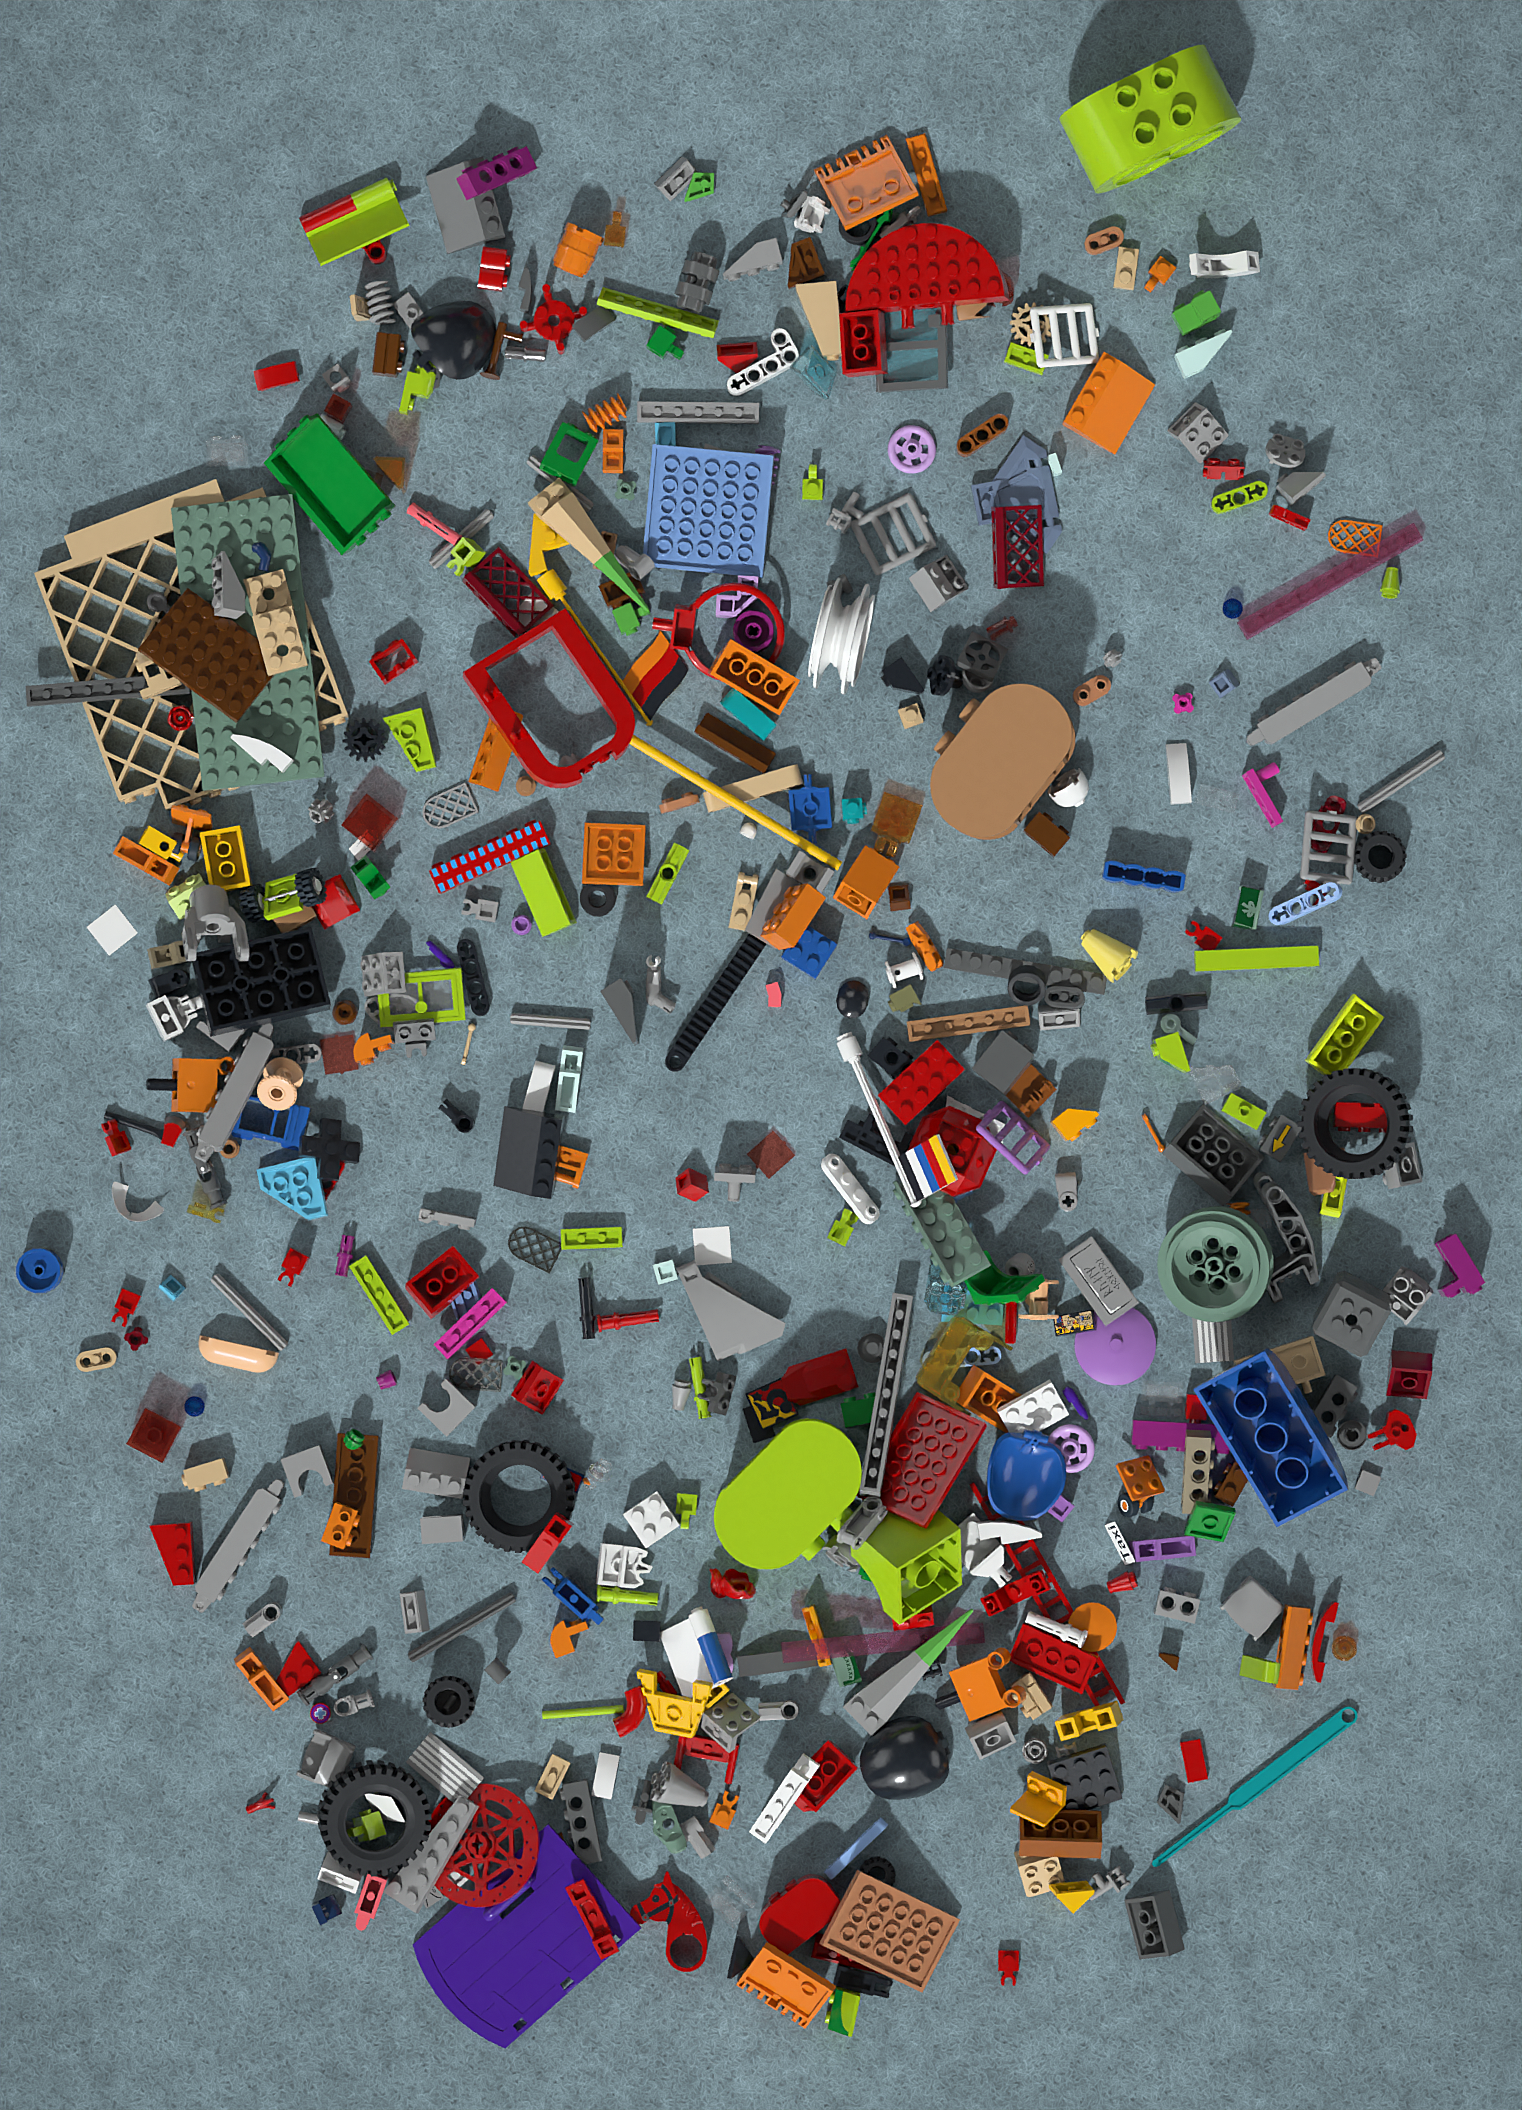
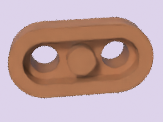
M1118 227L1106 228L1089 235L1085 240L1084 248L1090 255L1101 254L1120 246L1123 242L1124 234ZM1116 235L1117 240L1111 241L1109 236ZM1096 242L1098 247L1092 248L1091 243Z
M1098 675L1078 686L1073 692L1074 702L1079 706H1087L1106 695L1111 688L1110 680L1106 676ZM1098 682L1104 683L1103 689L1097 687ZM1085 692L1087 698L1081 699L1079 694Z
M687 792L681 795V799L674 800L672 797L662 800V804L659 805L661 814L699 803L698 794L693 795V792Z

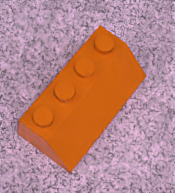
M732 639L723 647L708 670L710 675L778 715L781 714L800 682L796 677Z
M1284 1604L1285 1608L1276 1662L1281 1663L1278 1684L1272 1683L1275 1688L1298 1690L1299 1685L1302 1686L1304 1679L1301 1668L1302 1665H1306L1307 1653H1304L1305 1645H1309L1310 1633H1307L1308 1625H1312L1313 1613H1310L1311 1609L1308 1607Z

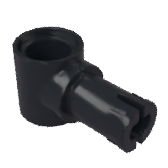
M448 1099L443 1102L448 1108L442 1104L438 1107L439 1110L451 1119V1123L456 1126L458 1131L469 1133L473 1130L475 1123L472 1117L462 1110L459 1111ZM463 1118L469 1119L471 1123L470 1127L466 1130L461 1129L459 1125Z

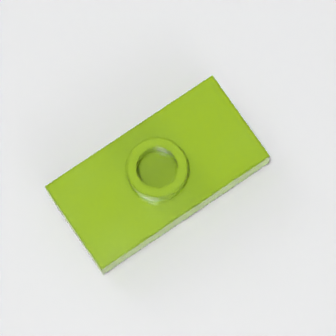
M1233 1093L1229 1094L1221 1109L1222 1112L1255 1130L1258 1129L1267 1113Z

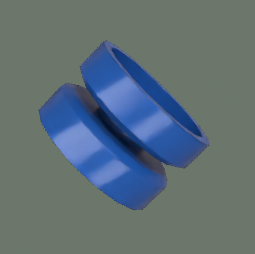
M32 1249L25 1252L19 1258L16 1266V1277L20 1285L33 1293H47L55 1289L61 1283L64 1275V1266L60 1257L48 1249ZM41 1267L43 1272L39 1275V1273L36 1272V1268Z

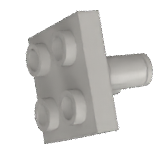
M721 1163L719 1166H715L714 1181H726L728 1183V1201L737 1202L740 1199L741 1183H755L756 1169L752 1168L751 1165H740V1168L731 1167V1164Z

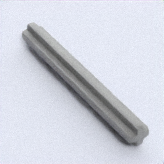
M1437 750L1357 805L1360 812L1365 813L1444 760L1443 752Z
M215 1274L211 1278V1282L279 1350H283L288 1345V1342L220 1274Z

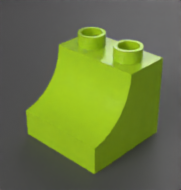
M939 1510L935 1513L927 1529L887 1511L883 1521L876 1527L858 1550H854L851 1547V1556L861 1565L874 1584L884 1612L899 1625L962 1585L961 1529Z

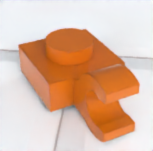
M1160 256L1148 271V274L1152 277L1144 288L1151 293L1158 282L1164 285L1174 273L1176 267Z

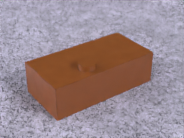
M1060 1810L1045 1827L1019 1816V1856L1101 1859V1811Z

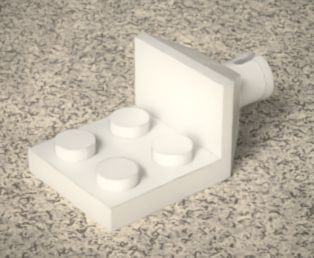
M972 1513L958 1525L961 1529V1561L972 1575L990 1576L1001 1588L1006 1583L1001 1579L1000 1575L1007 1582L1012 1578L1003 1568L1004 1548L995 1538L979 1539L976 1522H980V1520Z

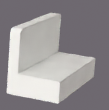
M330 1851L327 1852L318 1876V1880L355 1894L362 1878L358 1870H355V1873L349 1871L347 1866L345 1868L342 1867L338 1860L335 1861L331 1856Z

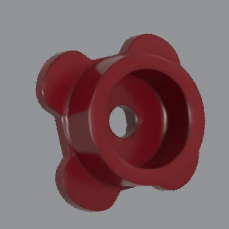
M135 1327L134 1331L124 1335L125 1341H128L133 1351H137L141 1345L148 1343V1337L144 1336L141 1327Z

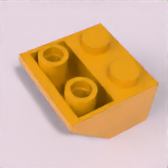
M1066 1109L1050 1123L1065 1141L1070 1139L1072 1142L1082 1134L1080 1131L1082 1128L1086 1127L1088 1129L1098 1121L1096 1117L1099 1114L1096 1111Z

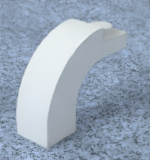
M1246 250L1224 255L1198 253L1189 255L1191 275H1197V278L1235 277L1260 272L1258 252Z

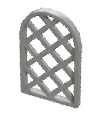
M463 783L429 799L425 803L422 813L424 820L429 826L441 829L478 813V809L466 783ZM462 787L460 793L453 791L455 789ZM465 788L469 796L463 794ZM449 793L447 799H446V798H443V797H440V796H442V795H444V794ZM452 793L459 795L457 803L450 800ZM461 796L468 799L466 806L459 804ZM433 799H436L434 805L429 803ZM439 799L446 801L444 808L437 806ZM470 801H472L475 809L468 807ZM448 802L455 804L453 812L446 809ZM427 805L433 807L431 814L425 812ZM458 806L465 808L463 815L455 813ZM435 808L442 810L440 818L433 815ZM467 809L473 811V813L465 816ZM445 812L452 814L450 821L442 819ZM454 815H455V816H458V817H461V818H459V819H457V820H455V821L452 822V820H453V818H454ZM432 818L439 820L437 826L430 824ZM441 821L448 823L446 825L440 826Z

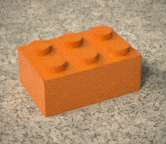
M808 883L789 887L784 893L785 898L782 903H779L774 908V915L771 920H767L762 927L764 931L760 936L778 950L792 948L796 945L826 899L825 896Z

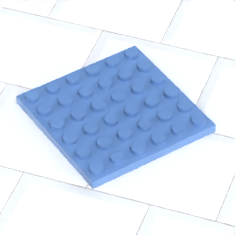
M653 444L643 554L648 555L657 568L739 576H758L763 578L774 455Z

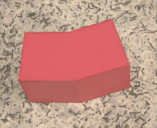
M778 982L766 985L769 996L768 1007H781V991Z

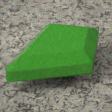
M694 172L684 202L713 194L714 173Z

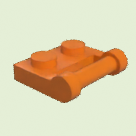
M561 1146L558 1166L576 1171V1175L572 1177L557 1172L556 1180L573 1185V1188L578 1189L589 1154Z

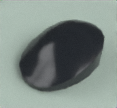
M853 980L844 983L840 987L836 999L837 1009L840 1014L846 1018H857L865 1012L869 1000L868 990L865 985Z

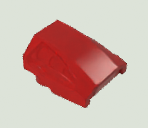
M341 874L325 881L324 887L327 888L325 892L327 894L324 903L312 906L324 930L360 911Z

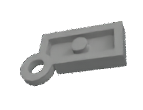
M916 206L908 214L905 211L899 214L892 225L889 224L881 230L880 239L897 229L916 223V217L920 214L921 208Z

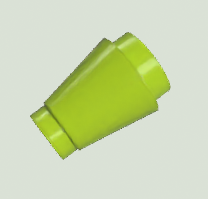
M1386 568L1380 588L1382 597L1389 599L1398 597L1400 593L1398 568Z

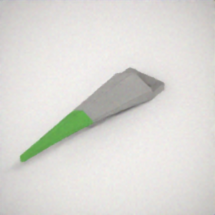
M973 1609L967 1611L907 1657L859 1690L843 1708L872 1736L892 1716L968 1619Z

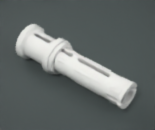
M1032 1611L1028 1613L1025 1621L1026 1624L1060 1636L1062 1641L1068 1640L1078 1644L1080 1648L1083 1647L1088 1635L1087 1630L1081 1631L1072 1627V1624L1064 1625Z

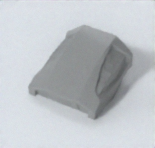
M1403 1266L1400 1267L1393 1278L1382 1289L1390 1294L1392 1300L1391 1311L1402 1319L1406 1326L1434 1292L1425 1280L1411 1269Z

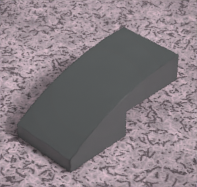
M524 267L518 286L519 290L525 292L520 310L529 314L532 300V284L529 270Z
M599 306L574 323L572 328L585 343L595 334L611 325L616 319L607 308Z

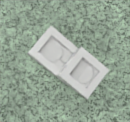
M599 1753L591 1796L612 1799L620 1756Z

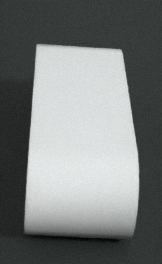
M535 1061L523 1109L544 1112L555 1065Z

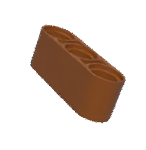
M996 414L961 437L956 445L957 453L962 457H969L1005 433L1009 425L1007 417L1003 414ZM995 420H1002L1005 427L997 429L993 423ZM985 431L988 434V438L986 440H979L977 433ZM967 442L971 445V449L964 452L960 449V444Z

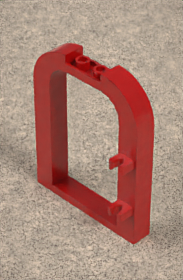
M565 608L463 672V679L525 771L535 781L544 786L569 788L578 785L583 779L580 773H583V775L587 774L596 763L600 762L602 764L610 759V754L616 761L630 746L635 729V717L632 707ZM550 631L554 633L615 726V735L608 743L568 767L555 766L544 757L487 672Z

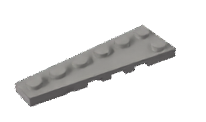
M460 1795L430 1832L427 1842H422L424 1845L422 1852L419 1850L415 1851L418 1857L414 1861L411 1858L408 1860L409 1865L405 1868L404 1866L384 1890V1893L413 1912L419 1913L479 1806Z

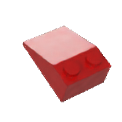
M452 1246L406 1283L405 1289L429 1318L432 1319L452 1303L479 1276L457 1249Z

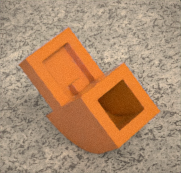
M579 1618L569 1622V1627H567L565 1620H562L554 1627L550 1643L555 1658L575 1652L571 1635L589 1629L586 1620L582 1621Z

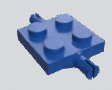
M808 774L809 782H807V775H803V788L788 790L791 831L808 832L809 842L812 843L813 836V844H816V831L832 828L829 787L817 788L812 786V774Z

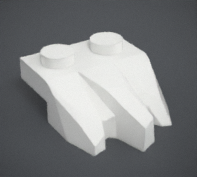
M600 1543L596 1584L625 1588H636L644 1584L639 1574L650 1573L652 1566L641 1561L642 1558L647 1556L648 1551L637 1547Z

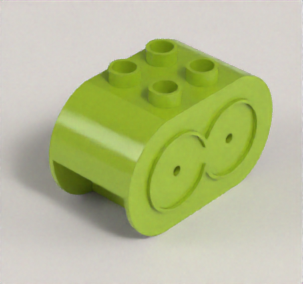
M1196 45L1174 53L1091 94L1065 111L1060 116L1059 121L1095 193L1099 194L1130 183L1177 158L1198 150L1235 127L1241 121V117L1205 45Z
M799 1419L782 1428L723 1488L716 1500L714 1525L717 1536L726 1551L740 1563L756 1569L767 1570L786 1566L796 1560L800 1554L810 1561L826 1544L819 1535L829 1525L838 1532L854 1513L848 1506L853 1502L859 1491L862 1469L859 1455L851 1440L836 1426L819 1419Z

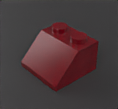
M1391 1350L1386 1396L1427 1399L1433 1371L1432 1353Z

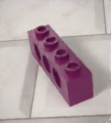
M518 146L508 150V154L505 156L503 153L492 157L493 161L491 162L486 159L478 163V167L475 169L473 166L462 170L463 174L457 177L456 180L466 200L516 180L537 169L527 146L521 149Z

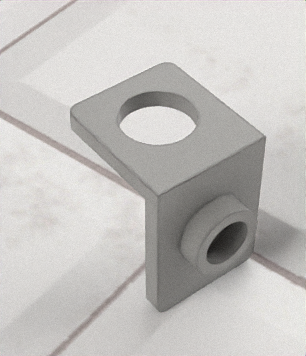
M336 364L322 374L334 394L337 392L342 393L350 387L351 381L339 364ZM332 372H339L342 376L341 381L338 383L331 382L330 374Z

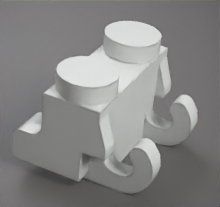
M807 196L806 201L802 205L803 209L800 216L795 218L794 226L809 233H814V231L822 233L823 228L820 225L824 215L830 213V209L825 207V202L818 197Z

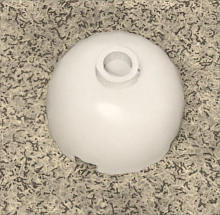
M1078 768V772L1072 769L1056 779L1060 782L1055 787L1051 784L1048 789V794L1058 805L1063 807L1075 805V807H1078L1085 801L1089 790V783L1085 774Z

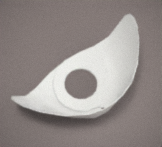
M113 1182L112 1196L114 1204L124 1218L140 1222L153 1219L163 1213L164 1208L154 1201L144 1212L138 1214L131 1212L130 1216V1212L125 1204L129 1186Z

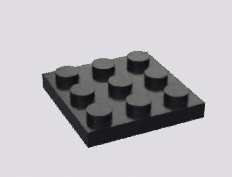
M1105 1743L1047 1762L1052 1780L1067 1786L1066 1805L1062 1810H1090L1123 1799Z

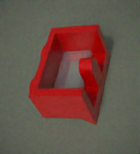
M403 639L392 641L388 645L389 648L383 652H376L369 661L385 685L418 663Z

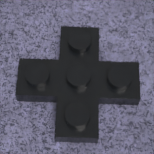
M321 1118L319 1137L300 1136L299 1157L318 1159L317 1179L338 1181L340 1162L359 1163L360 1142L341 1140L342 1120Z

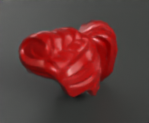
M716 1568L709 1570L711 1572L710 1588L715 1597L724 1598L728 1596L732 1599H750L755 1595L756 1588L753 1583L749 1582L746 1572H739L730 1568L722 1576Z

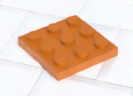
M585 823L582 884L643 886L646 825Z

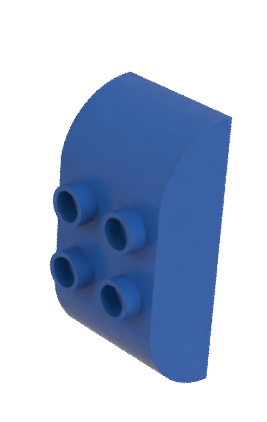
M1265 1349L1194 1387V1392L1276 1527L1348 1490L1346 1474L1336 1450L1289 1371L1273 1351Z

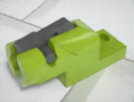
M431 361L429 363L434 369L430 373H427L424 368L421 369L418 364L415 369L416 373L407 371L399 408L400 414L408 415L409 410L413 411L415 399L412 396L428 399L433 390L440 387V371Z

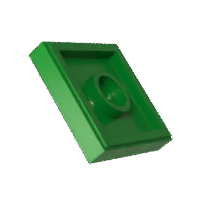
M1196 1501L1184 1529V1534L1224 1542L1236 1510L1233 1507Z

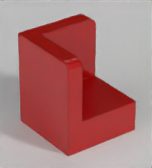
M688 1168L675 1177L677 1194L696 1202L709 1193L707 1176Z

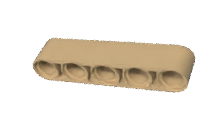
M798 764L725 785L721 788L740 800L747 802L797 787L804 783ZM708 791L703 793L708 813L731 807V805Z

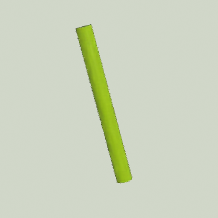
M624 1705L542 1711V1719L624 1713Z

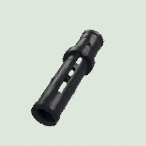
M591 1277L578 1278L581 1308L579 1321H582L583 1340L596 1338L594 1331V1320L596 1319L593 1316Z

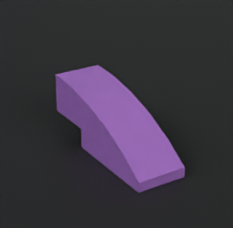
M1193 1536L1128 1541L1129 1550L1136 1562L1196 1556L1195 1538Z

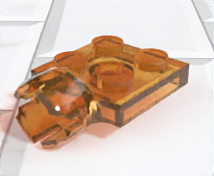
M884 792L871 831L877 834L874 849L882 854L885 844H887L889 848L886 856H896L902 843H910L923 805Z

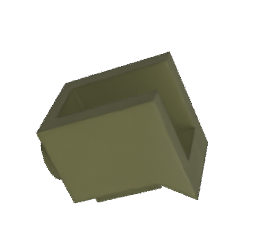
M911 984L889 995L890 1000L887 1001L892 1012L900 1010L902 1013L913 1007V1003L921 1005Z

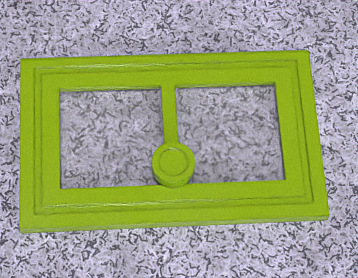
M461 968L404 972L405 993L378 995L380 1028L393 1027V1022L434 1018V1023L466 1020Z

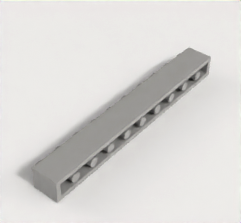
M893 1293L859 1490L860 1496L881 1497L913 1307V1296L898 1293Z

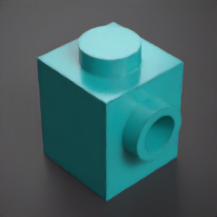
M862 798L841 799L843 821H847V824H858L859 820H863V815L867 814L866 802H862Z

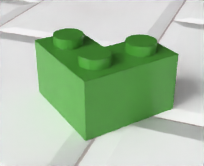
M1204 290L1199 291L1193 295L1191 303L1187 305L1182 303L1174 308L1171 316L1182 337L1219 318L1221 310L1210 290L1204 292Z

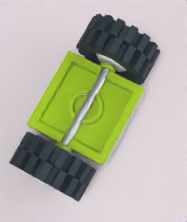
M309 868L290 876L266 882L265 887L261 884H255L242 888V891H240L241 896H239V899L242 901L240 906H243L242 912L245 913L246 919L248 918L249 922L256 923L302 911L303 905L310 907L324 903L327 897L325 893L327 888L324 887L325 881L322 880L323 876L320 875V871L317 868Z

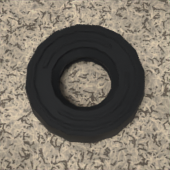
M586 884L580 893L581 907L591 916L601 917L607 915L612 911L616 902L614 889L610 885ZM594 891H601L605 894L606 901L602 906H594L590 902V895Z

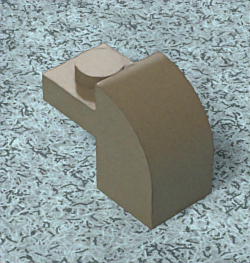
M183 940L147 949L151 969L189 962L185 959Z

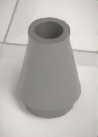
M676 1379L674 1384H672V1409L684 1410L692 1389L690 1387L691 1382Z

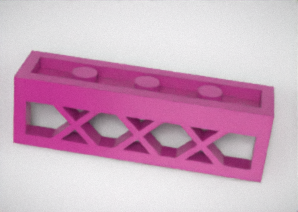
M492 1288L433 1345L449 1359L507 1301Z

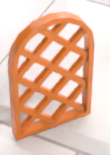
M1339 520L1330 527L1328 541L1337 551L1378 558L1383 525ZM1341 522H1348L1349 524L1344 527ZM1339 524L1342 529L1336 533L1333 527ZM1355 524H1361L1363 526L1358 529L1355 526ZM1352 525L1356 531L1350 535L1346 529ZM1369 526H1374V527H1378V528H1376L1374 531H1372V530L1369 528ZM1366 527L1370 534L1364 537L1360 531ZM1379 530V537L1377 538L1374 533ZM1342 531L1348 536L1343 541L1338 536ZM1358 533L1362 539L1356 543L1352 537ZM1372 535L1376 542L1370 545L1366 539ZM1334 537H1336L1340 542L1336 546H1334L1331 542V540ZM1350 539L1354 545L1348 549L1344 542ZM1364 541L1368 547L1362 551L1358 545ZM1377 544V550L1375 553L1372 547ZM1342 545L1345 550L1338 549V547ZM1356 547L1359 552H1353L1350 550ZM1370 549L1373 554H1366L1365 552Z

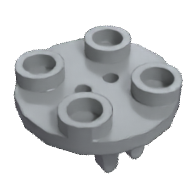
M1274 434L1265 447L1266 455L1270 459L1269 463L1288 467V469L1293 470V467L1302 464L1305 458L1304 443L1299 439H1293L1281 434Z

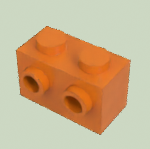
M335 1502L321 1541L341 1549H345L346 1545L350 1546L354 1537L351 1534L353 1526L357 1527L361 1518L358 1515L359 1510Z

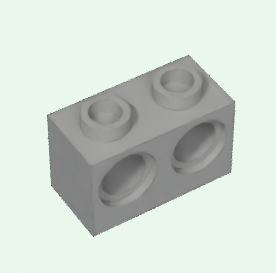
M1165 1587L1164 1590L1159 1589L1154 1614L1195 1624L1200 1599L1196 1598L1197 1594L1186 1591L1184 1595L1177 1594V1589ZM1169 1596L1173 1599V1604L1165 1608L1162 1605V1600ZM1186 1601H1190L1193 1604L1190 1612L1182 1610V1604Z

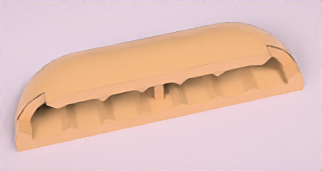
M199 1336L198 1345L202 1356L215 1364L260 1373L271 1369L279 1356L278 1352L207 1336Z

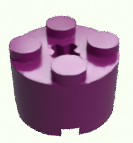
M747 611L736 619L733 627L735 642L754 653L766 650L772 643L774 628L772 621L766 614L759 611ZM750 628L758 629L757 636L749 635Z

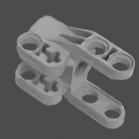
M204 885L191 892L189 896L190 909L185 911V922L182 931L186 961L196 960V949L198 943H200L201 935H217L219 943H230L231 934L236 958L239 961H248L249 944L245 922L233 907H229L227 892L217 885Z

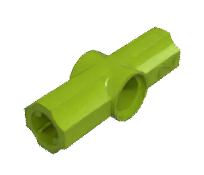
M673 843L646 896L647 898L661 905L663 904L690 850ZM670 868L673 870L674 875L671 879H665L662 876L664 869Z

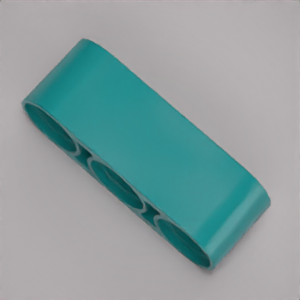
M731 688L719 702L763 741L777 726L734 688Z

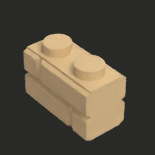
M1030 1671L1009 1685L1011 1688L1019 1685L1026 1690L1027 1696L1025 1701L1022 1702L1023 1707L1020 1708L1026 1718L1031 1717L1034 1720L1053 1707ZM1012 1692L1013 1699L1018 1700L1017 1694Z

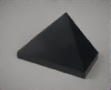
M740 1936L735 1937L727 1974L729 1979H732L748 1967L754 1959Z

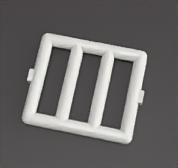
M1092 304L1041 306L1030 309L1033 332L1030 334L1031 342H1034L1038 367L1098 363L1097 337H1099L1098 328H1095ZM1075 312H1085L1091 356H1081ZM1058 313H1067L1073 357H1062L1057 319ZM1049 314L1054 358L1044 359L1039 315Z

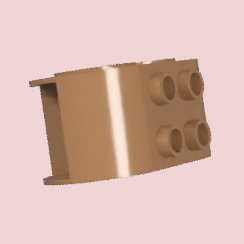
M1011 684L1001 687L990 693L982 703L973 698L959 715V718L966 724L957 736L948 730L934 747V750L941 756L936 761L931 774L930 790L933 803L941 817L949 825L967 836L982 840L1002 838L1014 831L1073 754L1075 730L1068 713L1050 693L1029 684Z

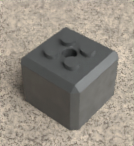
M1346 1271L1337 1272L1313 1316L1312 1327L1314 1334L1359 1357L1366 1356L1391 1313L1392 1300L1390 1294ZM1353 1314L1358 1320L1355 1324H1349L1346 1321V1317Z

